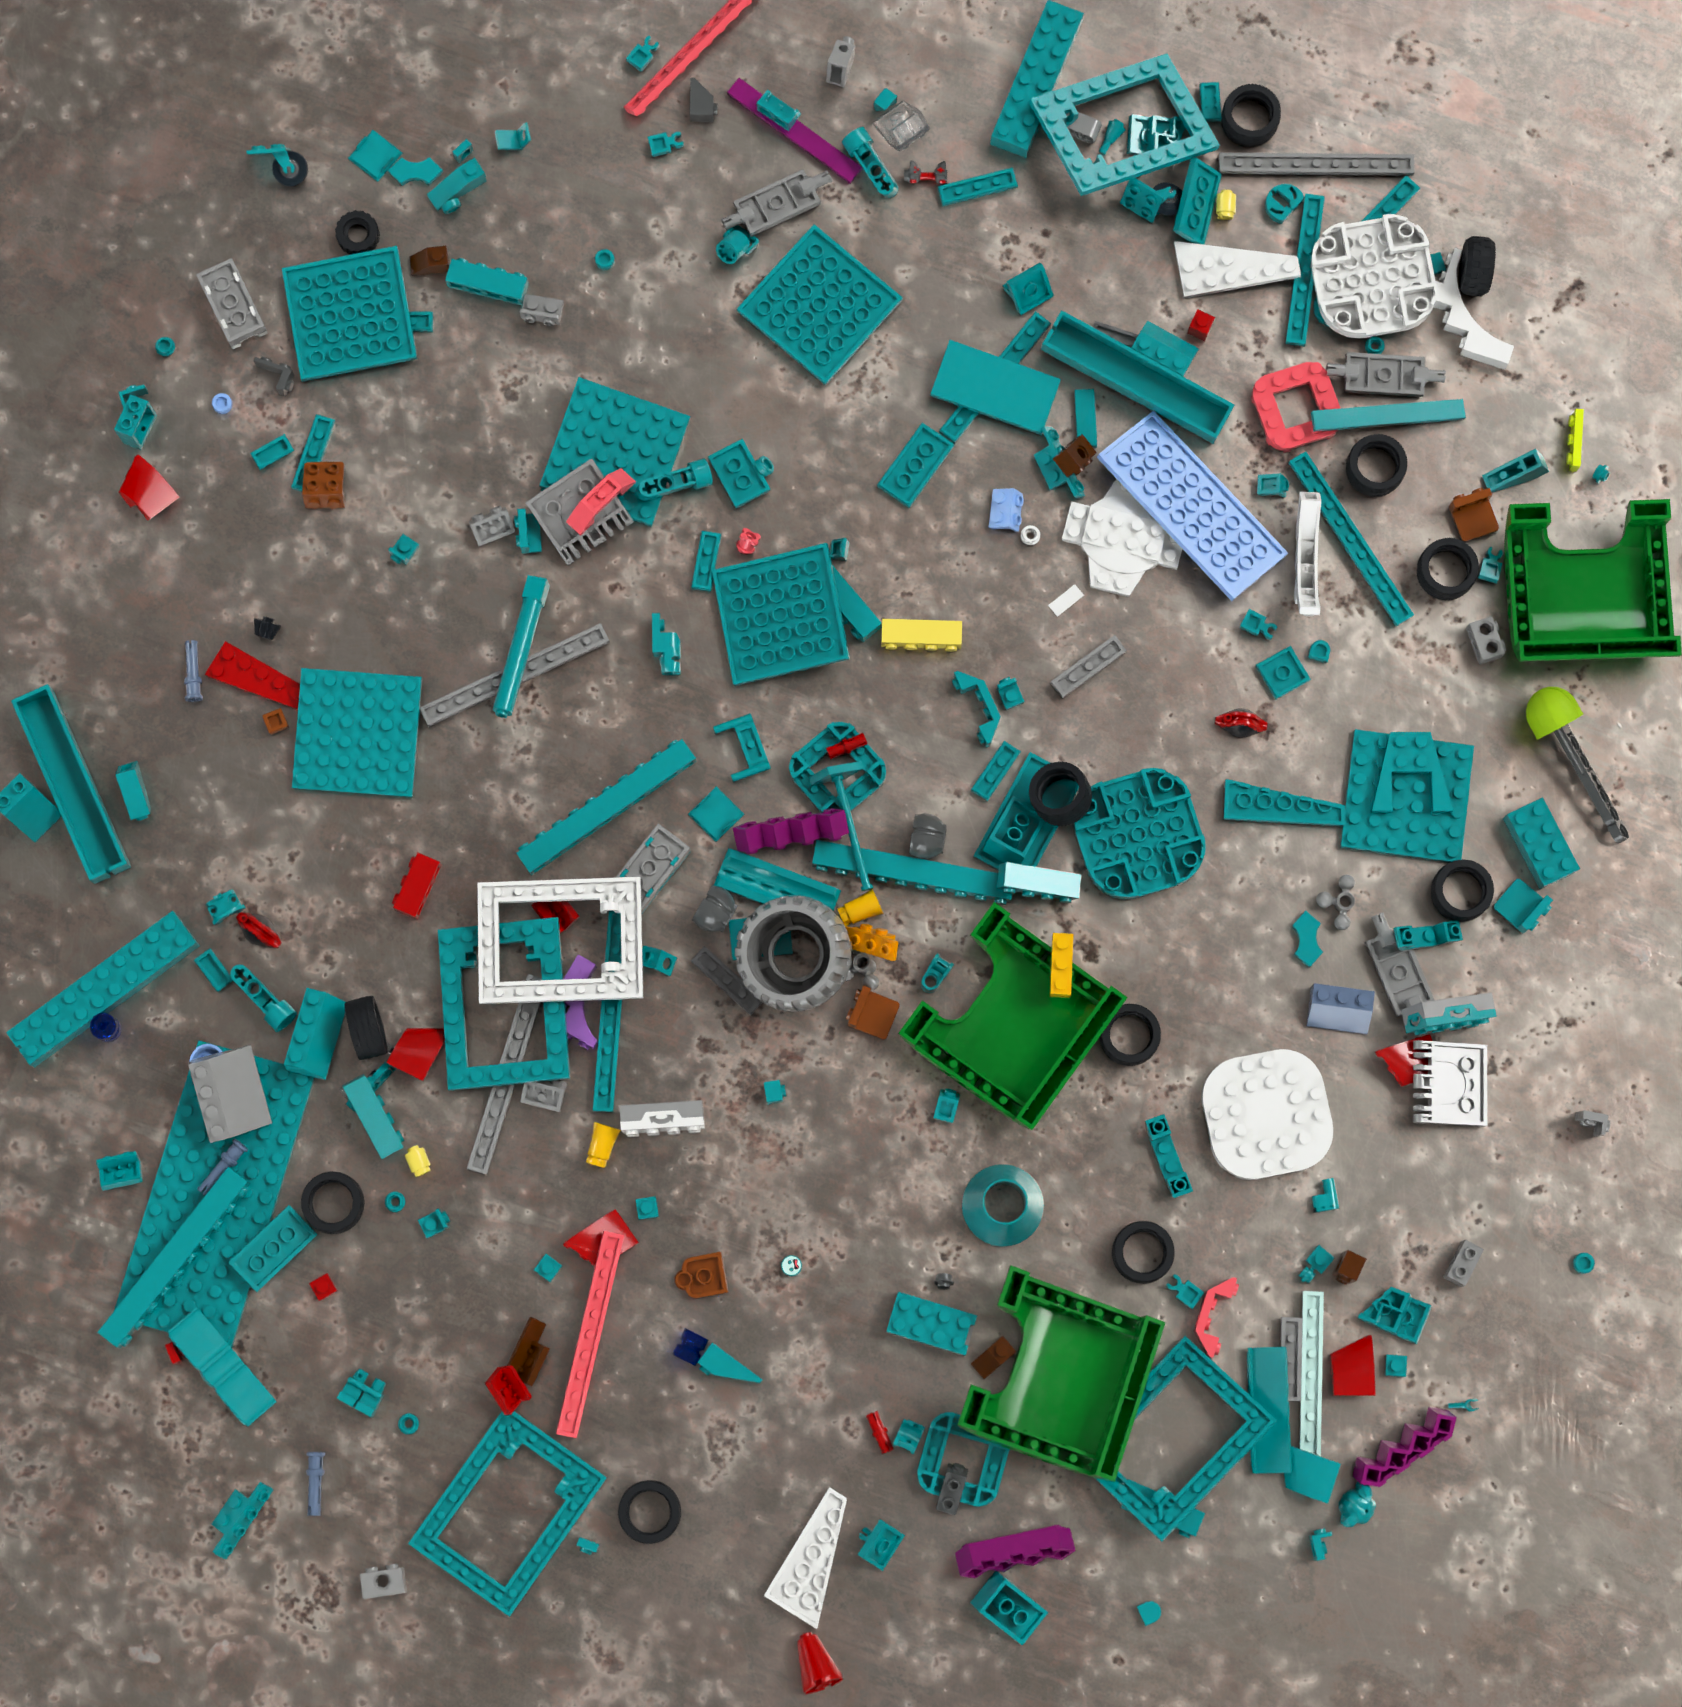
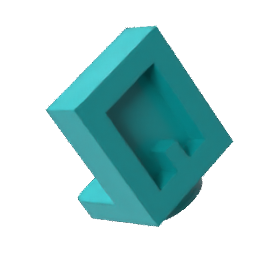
M1281 473L1258 475L1257 494L1259 496L1280 495L1281 497H1286V493L1289 490V481Z
M402 534L394 547L388 549L391 555L390 558L397 564L402 562L407 565L420 545Z
M1007 677L999 681L1000 684L997 685V692L1005 710L1024 704L1025 701L1018 688L1016 678L1011 679Z
M941 1089L933 1118L953 1123L960 1094L953 1089Z
M439 1208L418 1220L427 1239L450 1228L448 1223L451 1222L446 1211L442 1212Z
M1322 1528L1314 1530V1535H1309L1314 1561L1324 1560L1325 1554H1327L1326 1544L1321 1541V1538L1333 1536L1332 1531L1326 1532V1529Z

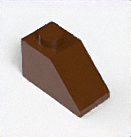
M446 245L428 247L409 256L412 276L448 272L450 260Z
M1002 1336L975 1359L971 1365L985 1379L1016 1351Z

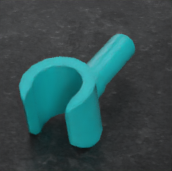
M1476 1398L1468 1399L1462 1403H1448L1449 1408H1466L1470 1412L1479 1409L1471 1407V1401H1478Z

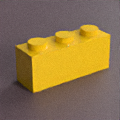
M1052 934L1049 997L1070 998L1073 934Z

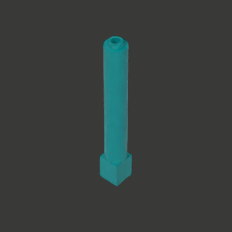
M527 576L522 594V606L493 706V711L498 717L507 718V716H511L513 713L540 612L545 606L550 588L546 578Z

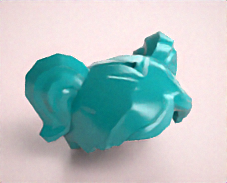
M1357 1481L1355 1488L1347 1490L1342 1495L1339 1501V1511L1342 1514L1340 1523L1344 1527H1353L1356 1523L1365 1524L1374 1515L1376 1503L1372 1499V1489L1369 1485L1360 1484Z

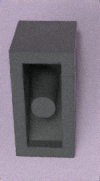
M690 77V122H714V115H718V103H714L713 95L695 78Z

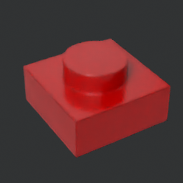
M328 1273L309 1283L319 1301L338 1291Z
M173 1342L165 1345L172 1364L177 1365L184 1361L182 1358L184 1355Z

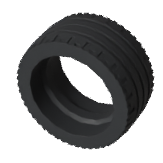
M1245 84L1233 90L1225 100L1221 113L1222 128L1227 137L1232 142H1235V144L1245 147H1257L1270 140L1275 134L1281 119V107L1276 95L1267 87L1257 84ZM1243 101L1258 102L1267 109L1270 115L1269 123L1260 130L1251 131L1243 129L1232 117L1233 108Z
M1371 434L1360 439L1351 449L1346 461V473L1349 482L1354 489L1370 497H1379L1394 491L1402 482L1407 471V455L1404 448L1397 440L1384 434ZM1375 448L1388 453L1396 466L1392 478L1380 483L1365 478L1359 471L1357 464L1362 452Z
M1442 538L1431 543L1423 551L1417 564V579L1422 589L1431 597L1444 601L1454 600L1466 594L1474 585L1479 572V562L1474 550L1466 542L1455 538ZM1451 552L1461 558L1467 570L1466 577L1461 584L1454 587L1443 586L1433 579L1429 571V562L1435 554Z
M1058 761L1047 764L1035 773L1029 785L1031 804L1038 816L1048 824L1054 826L1074 824L1086 815L1091 806L1092 791L1084 773L1071 763ZM1070 779L1078 784V794L1069 805L1051 809L1043 804V794L1053 782Z
M1467 859L1455 860L1443 866L1435 875L1431 885L1433 905L1442 916L1452 921L1465 922L1479 917L1488 909L1494 895V883L1488 871L1479 863ZM1466 872L1479 882L1482 896L1475 907L1468 910H1460L1453 907L1446 900L1443 894V884L1450 874Z
M365 996L346 1002L344 1004L346 1019L358 1059L366 1060L388 1053L385 1031L374 996Z
M1123 1004L1100 1035L1099 1041L1102 1050L1112 1061L1124 1066H1135L1146 1062L1154 1055L1161 1041V1028L1155 1015L1147 1008L1138 1004ZM1125 1015H1134L1141 1018L1147 1024L1150 1031V1040L1147 1047L1136 1054H1124L1118 1051L1110 1039V1029L1113 1023Z
M330 1171L315 1176L308 1182L302 1193L301 1209L306 1221L313 1228L323 1233L339 1234L348 1231L358 1223L364 1211L365 1201L361 1187L354 1179L341 1172ZM329 1183H340L346 1186L351 1192L353 1199L349 1215L336 1223H328L321 1220L315 1214L313 1208V1199L317 1190Z
M1137 1221L1131 1223L1118 1233L1113 1242L1112 1259L1116 1269L1124 1278L1134 1283L1147 1284L1159 1280L1170 1270L1174 1261L1175 1249L1170 1235L1163 1227L1153 1222ZM1138 1232L1153 1234L1159 1239L1163 1247V1258L1160 1265L1150 1272L1140 1273L1133 1270L1127 1265L1123 1256L1125 1242L1131 1235Z
M653 1480L641 1481L632 1485L623 1494L618 1507V1518L622 1529L630 1538L640 1543L654 1544L667 1539L677 1529L681 1519V1505L676 1493L666 1484ZM646 1491H653L663 1495L670 1507V1518L666 1526L654 1533H646L637 1529L631 1522L629 1515L633 1499Z

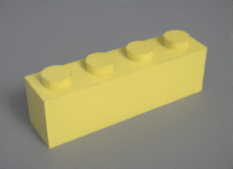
M882 619L881 647H885V649L896 650L897 647H905L906 650L911 651L917 650V648L936 651L937 648H944L945 651L949 652L961 649L962 621Z

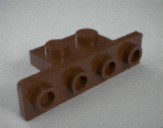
M529 1317L507 1366L512 1365L523 1383L533 1386L550 1348L538 1343L546 1323L533 1317Z

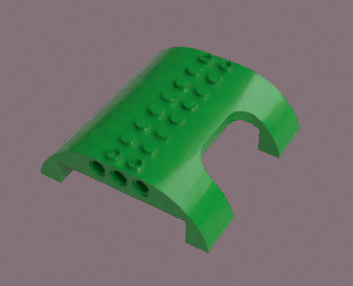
M1670 499L1630 500L1622 538L1614 547L1606 549H1558L1552 545L1547 533V527L1551 523L1550 503L1509 505L1504 544L1505 582L1509 631L1513 651L1518 661L1682 656L1681 637L1674 636L1666 524L1671 520Z
M994 902L970 934L974 941L991 958L993 975L990 981L961 1018L955 1020L944 1019L938 1015L939 1012L922 1000L898 1034L921 1056L983 1102L1017 1124L1033 1130L1128 997L1113 986L1107 988L1074 963H1072L1070 998L1049 997L1051 947L1010 918L1011 913Z
M1010 1265L997 1306L1013 1316L1019 1323L1022 1333L1021 1343L1004 1389L997 1394H990L991 1391L971 1384L957 1425L982 1439L1046 1463L1090 1477L1115 1482L1166 1322L1147 1315L1139 1317L1030 1277V1272Z

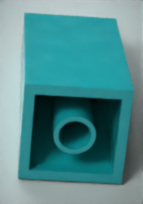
M20 773L0 792V812L33 842H36L62 817L59 809Z

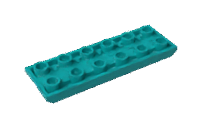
M730 848L726 852L714 886L722 887L731 893L760 904H765L768 901L783 896L798 895L818 900L833 911L841 893V890Z

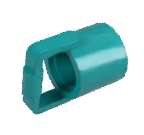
M737 225L724 233L723 239L716 246L717 255L723 262L733 264L745 253L749 255L758 246L759 239L755 236L751 237L747 230Z

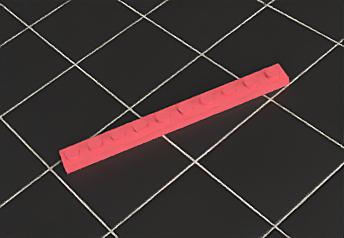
M729 0L624 106L627 113L634 116L642 114L646 107L656 100L659 94L669 87L679 74L685 71L686 66L691 61L697 59L699 53L708 47L712 40L722 33L726 26L735 20L745 7L752 3V0Z
M603 1230L556 1429V1434L572 1438H577L624 1239L623 1234Z

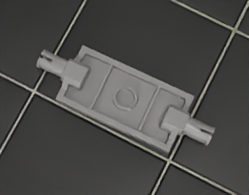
M804 169L733 201L737 212L722 218V223L726 230L742 223L752 237L821 205V201L816 193L817 188L831 183L832 178L827 170L814 177H808Z
M1347 352L1345 354V364L1327 363L1326 370H1328L1327 376H1343L1345 378L1344 392L1423 397L1424 386L1427 381L1444 383L1446 378L1444 376L1446 374L1445 370H1429L1425 366V357Z
M1384 913L1371 917L1379 934H1377V937L1366 941L1365 944L1396 1017L1402 1015V1009L1421 1002L1433 1001L1434 997L1414 950L1398 949L1394 930L1389 929Z

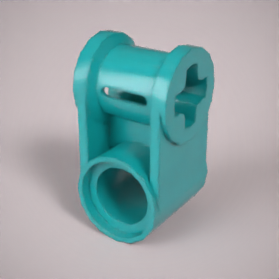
M937 953L922 977V990L926 993H934L948 976L954 963L945 961ZM931 978L936 982V985L928 987L925 984V980Z

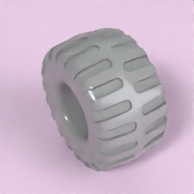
M790 895L766 902L756 908L746 918L742 930L737 935L738 942L737 948H735L736 967L741 975L742 982L757 999L775 1009L796 1012L809 1010L823 1004L839 991L847 979L849 968H851L852 944L845 925L832 909L810 897ZM793 930H802L813 936L820 952L819 961L814 970L808 975L799 978L786 976L779 970L774 958L777 941L782 935Z

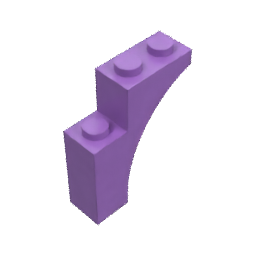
M578 954L563 980L590 979L597 966ZM565 1001V1009L567 1006L570 1007L566 1013L568 1039L571 1040L573 1037L579 1041L578 1045L584 1049L589 1050V1048L595 1050L598 1041L592 1035L587 1025L584 1001Z

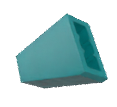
M138 761L118 766L115 775L130 819L140 821L148 818V815L151 813V806Z

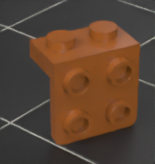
M307 462L304 464L302 496L305 508H345L343 462Z
M1478 488L1473 490L1470 495L1460 494L1455 496L1449 505V510L1463 542L1498 531L1499 525L1489 502L1492 497L1490 488L1485 490Z
M863 985L862 990L858 989L855 994L854 1001L857 1002L854 1009L850 1008L847 1014L848 1026L885 1040L888 1037L900 1004L897 1001L872 992L871 988Z

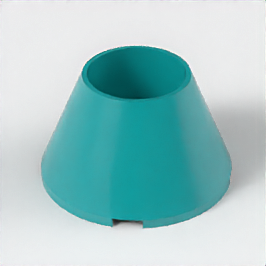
M999 1164L981 1170L970 1180L963 1194L962 1212L966 1224L977 1238L994 1246H1013L1029 1238L1038 1228L1044 1212V1200L1039 1185L1029 1173L1016 1166ZM1007 1185L1018 1191L1023 1200V1211L1018 1219L1004 1223L996 1221L988 1214L984 1200L986 1193L991 1188Z

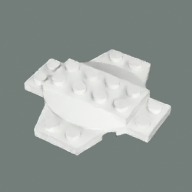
M1117 479L1105 497L1091 504V506L1071 502L1061 541L1081 545L1082 550L1088 555L1090 588L1129 597L1145 571L1153 569L1157 565L1177 570L1182 548Z

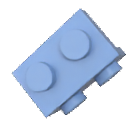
M1014 488L993 489L989 528L992 530L1011 529L1014 532L1019 531L1022 521L1021 508L1024 503L1021 492Z

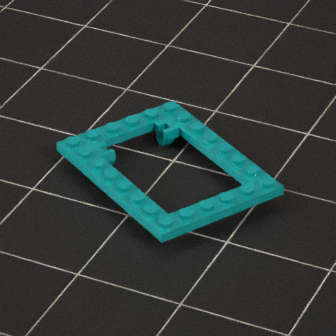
M1168 53L1030 98L1029 101L1080 196L1218 150L1220 146ZM1158 78L1191 137L1108 165L1102 154L1097 155L1094 163L1090 158L1084 159L1066 127L1073 124L1078 118L1079 113L1075 106Z
M558 917L499 923L500 945L525 942V947L528 949L526 960L528 962L541 961L542 980H563ZM478 926L438 930L448 1090L570 1079L565 1001L543 1002L547 1059L468 1067L462 969L477 966L475 947H478Z
M1186 1336L1149 1373L1135 1419L1187 1366L1246 1422L1176 1496L1163 1486L1155 1492L1151 1501H1149L1119 1471L1115 1482L1095 1478L1161 1542L1172 1533L1277 1422L1269 1412Z
M501 1411L408 1544L510 1617L607 1477L515 1411L511 1415H505ZM524 1444L566 1474L554 1491L564 1498L565 1502L507 1585L503 1586L438 1538L496 1455L501 1453L511 1460L516 1450Z

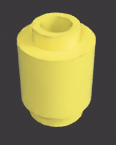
M1221 190V193H1218L1216 197V214L1220 220H1231L1236 213V194L1232 193V190Z
M416 1145L407 1149L408 1153L405 1154V1158L415 1177L431 1171L429 1167L431 1164L424 1147L419 1148Z

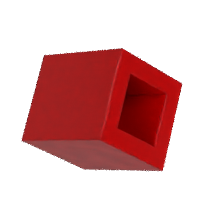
M1197 309L1187 334L1205 342L1215 317Z

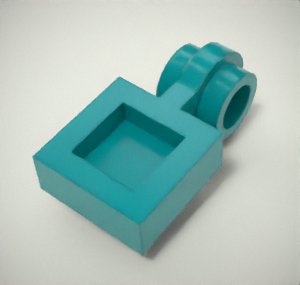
M1318 1245L1305 1260L1311 1267L1308 1268L1306 1266L1298 1275L1301 1277L1300 1280L1303 1283H1309L1316 1275L1313 1272L1314 1270L1322 1274L1335 1258Z

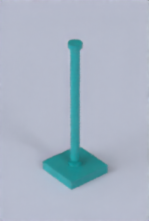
M862 761L829 766L809 777L810 784L835 783L841 809L845 810L848 835L862 883L861 891L871 890L873 885L870 884L842 782V780L863 769Z

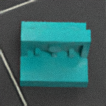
M1041 263L1034 265L1002 285L1004 291L1013 299L1017 312L1020 315L1054 297L1046 271Z

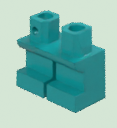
M359 1368L353 1377L348 1378L337 1399L373 1418L384 1397L382 1393L386 1383L375 1378L371 1387L367 1386L364 1383L369 1373Z

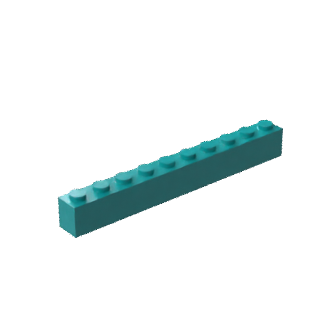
M683 739L672 741L664 752L658 751L651 756L652 760L645 764L643 762L636 766L632 774H625L620 777L616 785L613 787L609 785L604 788L600 796L588 799L584 803V807L572 810L568 814V818L563 821L561 819L552 824V829L537 834L535 836L536 840L530 844L526 842L521 845L516 854L530 875H534L697 762L696 757Z
M816 840L812 867H816L815 870L820 872L833 870L836 871L835 874L847 876L848 873L855 874V877L860 879L852 846ZM861 848L868 877L875 878L876 882L887 883V881H893L895 885L907 887V884L915 885V889L927 890V888H931L940 894L953 892L955 896L966 898L967 895L975 896V900L986 901L991 899L1000 905L1011 903L1012 894L1004 893L1003 889H997L998 873Z
M228 1167L97 1333L117 1348L126 1347L133 1338L131 1336L132 1333L144 1325L146 1322L144 1318L148 1313L152 1314L159 1305L157 1303L158 1300L170 1292L172 1289L170 1285L174 1280L178 1281L185 1272L183 1270L184 1267L196 1259L198 1256L196 1252L200 1247L204 1248L211 1239L209 1237L210 1234L222 1226L224 1223L222 1219L226 1214L230 1215L237 1206L235 1204L236 1201L248 1193L250 1190L248 1186L251 1183Z

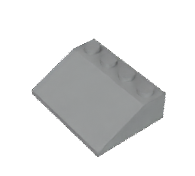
M251 1045L190 1060L188 1066L210 1143L272 1124Z

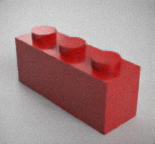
M418 852L416 857L413 856L408 866L410 868L409 873L403 876L400 886H402L399 894H395L392 901L395 911L418 920L442 866L440 861Z

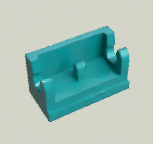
M769 90L757 101V110L787 131L792 128L801 116L798 109H793L772 95Z

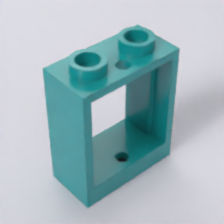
M130 394L114 430L124 444L142 450L157 414L149 401Z

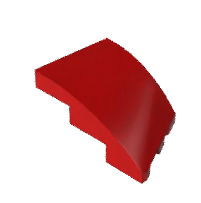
M138 454L134 457V461L118 492L130 508L136 505L148 521L180 497L162 475Z
M407 1028L386 1063L424 1081L441 1048L445 1044L444 1028Z
M1430 1034L1375 1052L1378 1057H1382L1388 1064L1387 1069L1394 1075L1401 1087L1413 1084V1074H1428V1071L1413 1070V1065H1428V1058L1417 1059L1413 1057L1414 1052H1428V1050H1414L1413 1041H1432Z
M615 1209L574 1235L563 1245L580 1254L579 1257L589 1261L595 1267L603 1230L624 1235L620 1255L639 1242Z
M1368 1335L1330 1354V1375H1333L1334 1396H1376L1372 1335Z

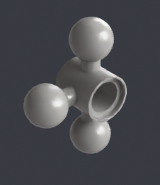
M1350 875L1340 877L1339 886L1342 889V893L1337 898L1332 897L1328 892H1321L1316 898L1317 904L1320 907L1327 908L1333 904L1335 909L1340 912V915L1334 920L1335 927L1339 930L1349 928L1351 922L1347 912L1355 904L1354 896L1349 893V890L1355 885V880ZM1340 898L1348 899L1349 907H1343L1340 904Z
M852 949L851 952L856 956L853 959V966L849 968L846 981H850L854 977V973L859 972L865 976L863 985L871 988V991L875 990L879 986L878 977L873 975L876 970V963L863 952ZM868 961L867 966L861 968L863 962Z

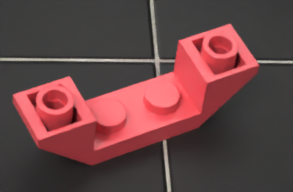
M622 468L609 473L578 503L566 523L581 536L594 523L595 516L618 494L622 496L636 481Z
M1234 1277L1206 1291L1202 1301L1194 1333L1209 1358H1213L1214 1354L1218 1355L1221 1343H1218V1337L1204 1333V1329L1208 1330L1211 1323V1318H1208L1210 1310L1214 1311L1217 1299L1214 1296L1217 1295L1227 1299H1231L1232 1295L1236 1296L1239 1284L1236 1283L1237 1278Z

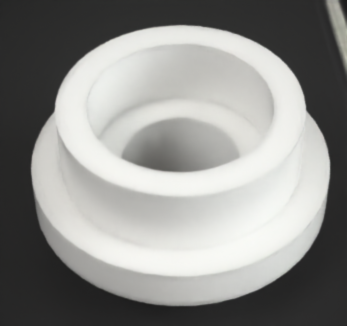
M1032 525L1024 527L1020 535L1022 542L1026 545H1035L1040 540L1039 529ZM1032 533L1034 538L1029 539L1027 534Z

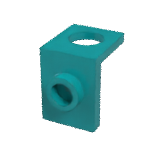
M524 123L518 130H496L494 132L498 150H522L531 141L528 123ZM523 131H525V140H523Z
M144 384L140 386L132 385L127 387L126 390L118 392L123 409L130 394L137 397L149 394Z
M643 945V967L655 969L667 976H671L677 957L661 949ZM666 958H669V967L664 969L663 962Z

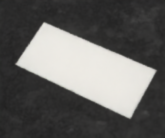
M1074 584L1048 606L1058 617L1082 598L1084 594Z

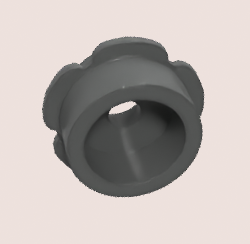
M941 1273L936 1275L934 1284L938 1286V1289L947 1290L950 1289V1286L954 1285V1281H952V1275Z

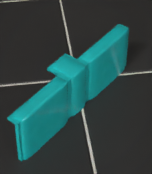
M197 1307L167 1332L175 1346L192 1366L200 1371L199 1373L204 1382L215 1389L216 1394L243 1425L248 1427L277 1402Z
M1286 1347L1248 1348V1394L1277 1420L1272 1428L1250 1450L1253 1474L1291 1473Z

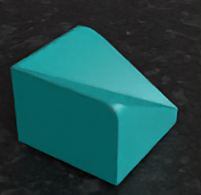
M884 88L874 101V110L885 111L889 106L896 104L897 95Z

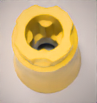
M873 889L837 908L845 926L884 914Z
M594 1122L586 1162L605 1168L621 1130Z

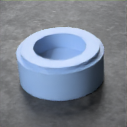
M219 393L213 397L212 407L217 413L226 414L232 409L233 403L227 394Z

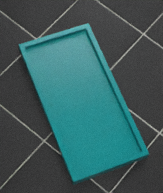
M949 340L930 396L1042 435V427L1046 424L1061 379Z
M1031 752L1029 753L973 858L996 870L999 869V864L1004 863L982 850L1013 796L1032 806L1029 797L1031 779L1040 768L1050 764V762ZM1070 779L1053 782L1045 790L1042 802L1051 809L1065 807L1072 802L1079 786ZM1044 822L1023 859L1022 865L1037 867L1058 826Z

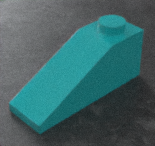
M474 157L455 169L433 188L427 196L436 210L439 211L441 206L449 200L459 199L487 182L485 172Z
M1535 448L1483 474L1482 477L1486 487L1490 488L1493 493L1532 481L1550 471L1543 455Z
M713 1342L698 1361L701 1365L699 1369L708 1376L712 1373L720 1377L755 1383L762 1382L760 1377Z

